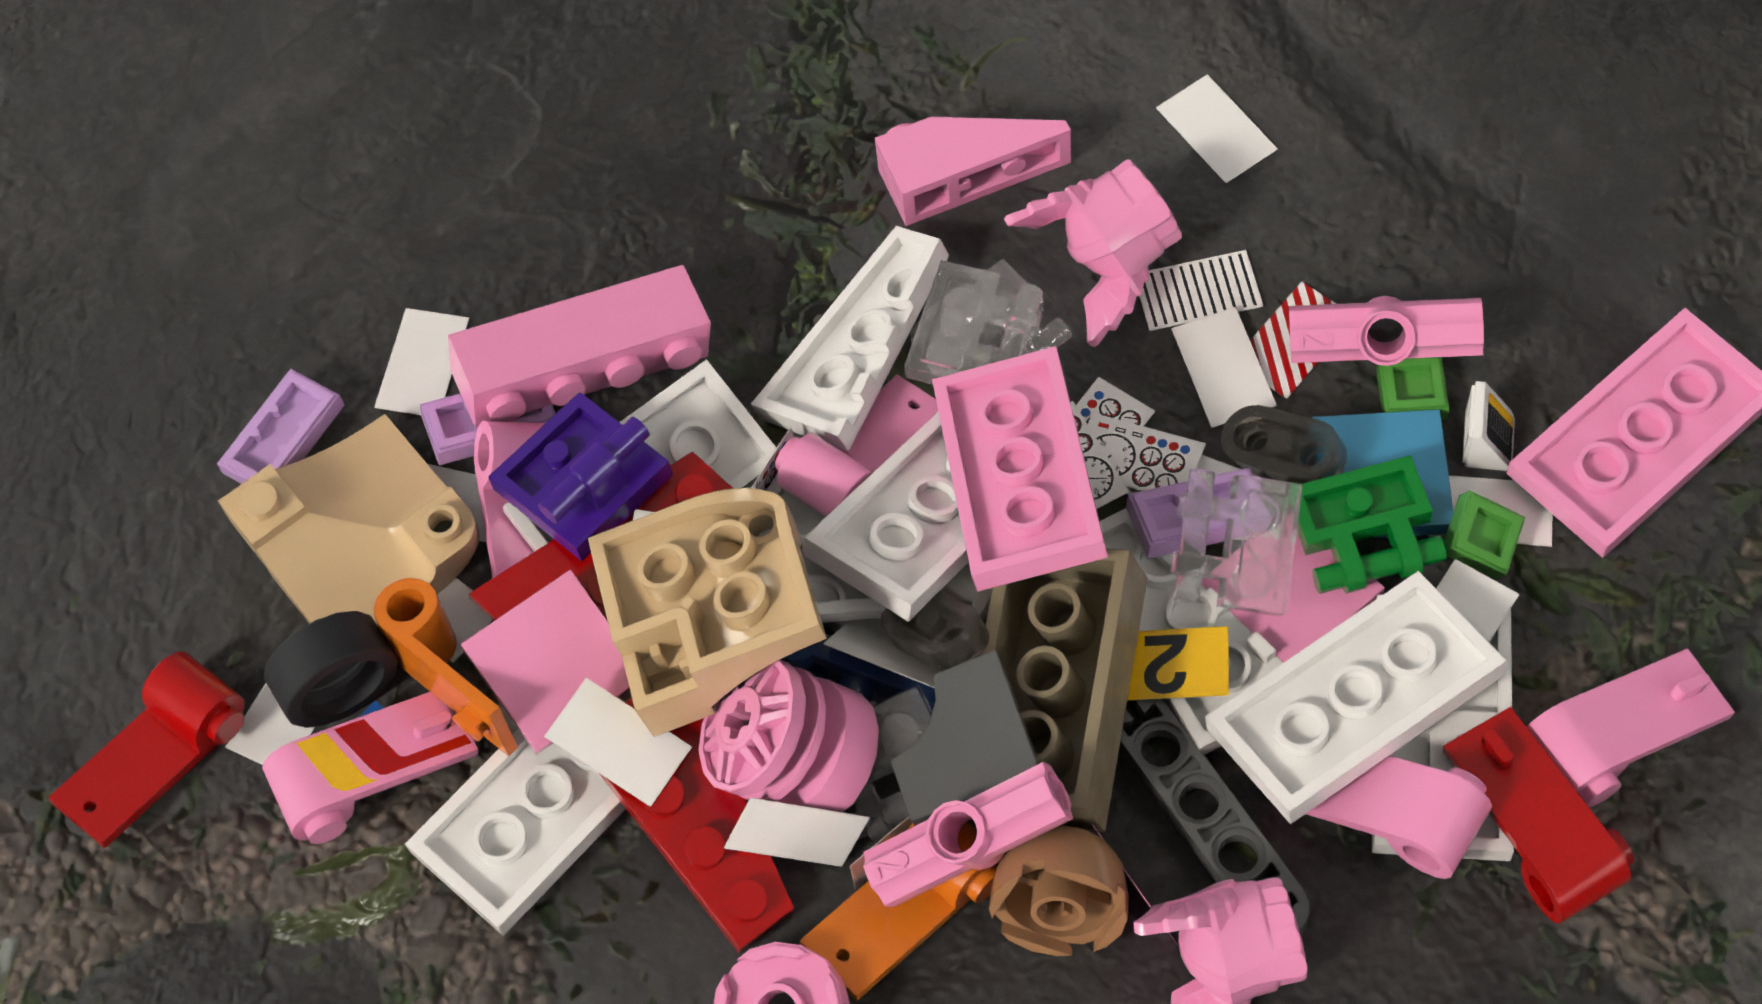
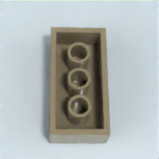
M1106 548L1108 558L993 587L980 654L981 656L996 650L1001 657L1039 764L1045 762L1051 765L1059 780L1064 784L1072 803L1071 813L1073 819L1062 825L1084 830L1096 831L1097 829V831L1105 832L1148 580L1130 550Z

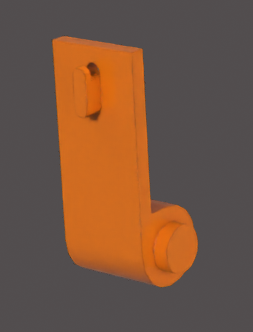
M416 578L398 580L385 587L376 598L373 608L374 615L385 640L398 660V664L456 713L452 720L477 742L484 736L509 757L518 746L500 707L447 664L455 653L457 641L455 632L436 591L429 583Z
M968 821L963 824L958 835L959 848L962 852L972 847L977 836V829ZM912 823L908 829L914 827L915 825ZM999 862L983 870L970 869L893 908L884 906L881 898L871 888L869 881H867L800 940V945L808 947L828 959L844 980L847 993L857 1002L971 899L976 904L987 899L991 894V886Z

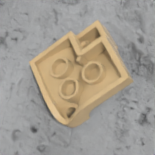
M386 414L348 438L308 458L276 469L269 464L218 500L230 522L264 563L271 576L309 624L334 613L359 611L371 615L379 628L375 620L373 608L376 598L385 587L398 580L416 578L429 583L436 593L439 594L469 564L476 551L480 537L477 522L469 507L452 487L448 488ZM443 521L453 522L447 531L442 533L434 532V528Z
M733 488L715 491L688 499L588 538L612 641L623 658L635 711L653 737L716 714L714 705L740 683L776 661L827 639L800 550L803 545L796 521L784 499L776 493L753 488ZM772 529L765 536L758 537L762 531Z

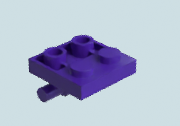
M579 392L494 470L488 478L494 491L579 560L583 561L591 553L589 537L621 525L635 509L641 506L673 475L670 462L644 442L650 436V433L640 420L631 417L622 425Z

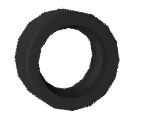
M359 611L338 612L311 622L294 632L280 644L266 663L264 680L284 715L292 725L304 728L323 726L350 716L368 705L382 693L395 676L398 660L371 615Z

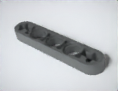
M1134 700V710L1142 724L1131 736H1128V733L1133 732V718L1126 710L1119 751L1215 883L1228 879H1233L1235 882L1260 881L1264 879L1267 873H1271L1272 878L1281 879L1289 895L1290 903L1293 905L1292 910L1302 935L1308 923L1310 910L1309 900L1301 885L1201 750L1198 749L1195 742L1164 700ZM1165 737L1177 745L1180 754L1178 759L1172 764L1165 767H1157L1149 764L1143 758L1141 753L1143 745L1152 738ZM1193 789L1209 791L1218 802L1217 811L1206 819L1190 818L1182 811L1179 805L1181 797ZM1231 842H1242L1248 844L1255 851L1258 861L1248 872L1233 873L1221 865L1218 858L1220 850Z

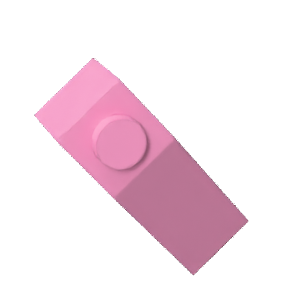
M928 117L913 124L903 123L897 125L886 134L875 138L879 173L905 226L1071 163V129L1066 120Z

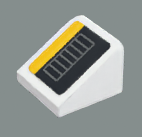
M1476 381L1475 385L1471 387L1465 411L1462 463H1465V467L1507 471L1510 461L1513 460L1515 419L1510 408L1486 382Z

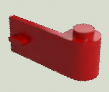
M178 651L169 655L151 671L142 690V700L146 709L48 797L52 805L104 849L217 745L226 744L233 739L243 725L244 699L187 652Z
M1511 707L1443 745L1442 752L1454 768L1470 772L1486 786L1485 795L1492 804L1489 814L1523 858L1521 875L1537 906L1551 921L1560 924L1631 881L1629 866L1634 863V857L1625 839L1615 829H1605Z

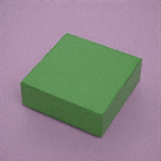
M1442 357L1405 358L1400 363L1389 366L1377 364L1376 372L1382 413L1440 410L1441 420H1447L1449 404Z
M1470 490L1460 494L1443 542L1446 556L1454 560L1456 559L1494 579L1506 576L1525 517Z

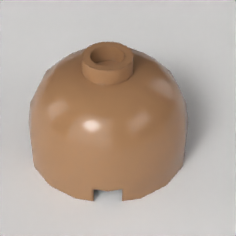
M1060 825L1004 853L998 863L991 886L989 904L991 917L993 918L996 915L1002 921L1001 933L1009 941L1032 952L1053 956H1072L1073 949L1069 943L1086 944L1094 941L1093 952L1106 948L1122 935L1128 919L1129 894L1125 871L1122 868L1123 864L1116 852L1104 839L1081 828Z

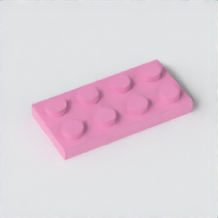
M1684 308L1511 460L1506 474L1598 555L1604 558L1762 415V370L1688 309Z
M1050 347L932 379L971 575L977 592L1108 558L1057 347Z

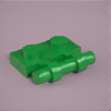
M1411 455L1286 489L1285 500L1305 556L1331 549L1335 563L1312 569L1314 584L1319 594L1341 588L1348 594L1366 589L1367 581L1397 573L1403 579L1408 578L1417 571L1422 574L1424 566L1446 561V549L1439 535L1417 541L1412 527L1430 523L1433 510ZM1387 534L1391 548L1362 556L1359 555L1355 542Z

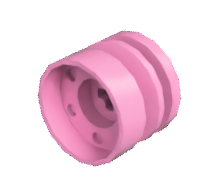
M781 659L755 673L724 695L714 705L716 714L703 719L699 755L704 775L713 787L739 795V797L747 800L752 797L844 812L854 803L868 782L877 756L879 727L874 707L857 691L827 679L814 677L809 671L793 667L790 663Z

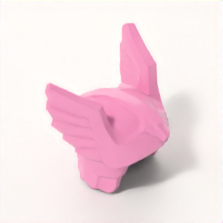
M1129 159L1122 162L1112 171H1108L1094 180L1091 178L1080 180L1076 185L1066 187L1064 191L1048 194L1046 199L1033 200L1027 204L1026 209L1010 213L1004 218L1007 226L1028 227L1032 229H1037L1065 218V231L1068 239L1067 249L1077 263H1082L1093 272L1102 276L1095 287L1083 299L1086 313L1087 343L1092 347H1096L1109 330L1116 331L1125 314L1133 312L1136 297L1142 294L1144 282L1149 280L1148 265L1164 253V249L1182 238L1180 228L1163 197L1142 171Z
M1279 878L1235 882L1233 879L1223 880L1183 898L1153 905L1145 915L1134 922V933L1138 935L1179 931L1180 954L1185 966L1195 979L1172 992L1171 1004H1250L1251 999L1254 997L1275 992L1283 985L1305 981L1307 977V963L1302 937L1291 907L1289 895L1283 886L1282 880Z

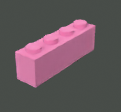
M680 265L449 334L450 370L475 428H478L482 421L512 422L520 418L524 413L553 404L557 406L566 405L579 392L585 395L611 386L617 388L626 387L646 375L669 368L679 370L693 365L699 359L708 357L711 322L684 265Z

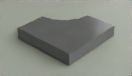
M996 650L933 675L936 701L930 723L914 746L891 760L908 814L915 826L928 820L933 811L943 803L954 800L964 802L1039 764L1002 659Z

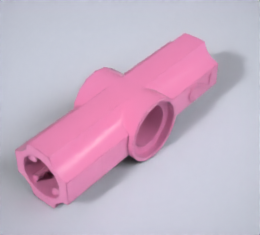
M1381 296L1373 298L1367 303L1289 306L1291 363L1370 360L1378 365L1389 366L1398 364L1405 358L1483 355L1484 322L1481 298L1401 301L1396 297ZM1384 318L1394 319L1403 327L1400 336L1394 341L1387 343L1376 341L1368 333L1373 323Z
M1042 762L964 802L954 800L943 803L933 811L928 820L864 851L865 864L863 868L871 888L881 898L884 906L893 908L970 869L983 870L992 867L1001 860L1005 852L1072 820V803L1064 784L1059 780L1051 765ZM973 819L977 828L976 840L971 848L962 852L958 843L959 831L963 824Z

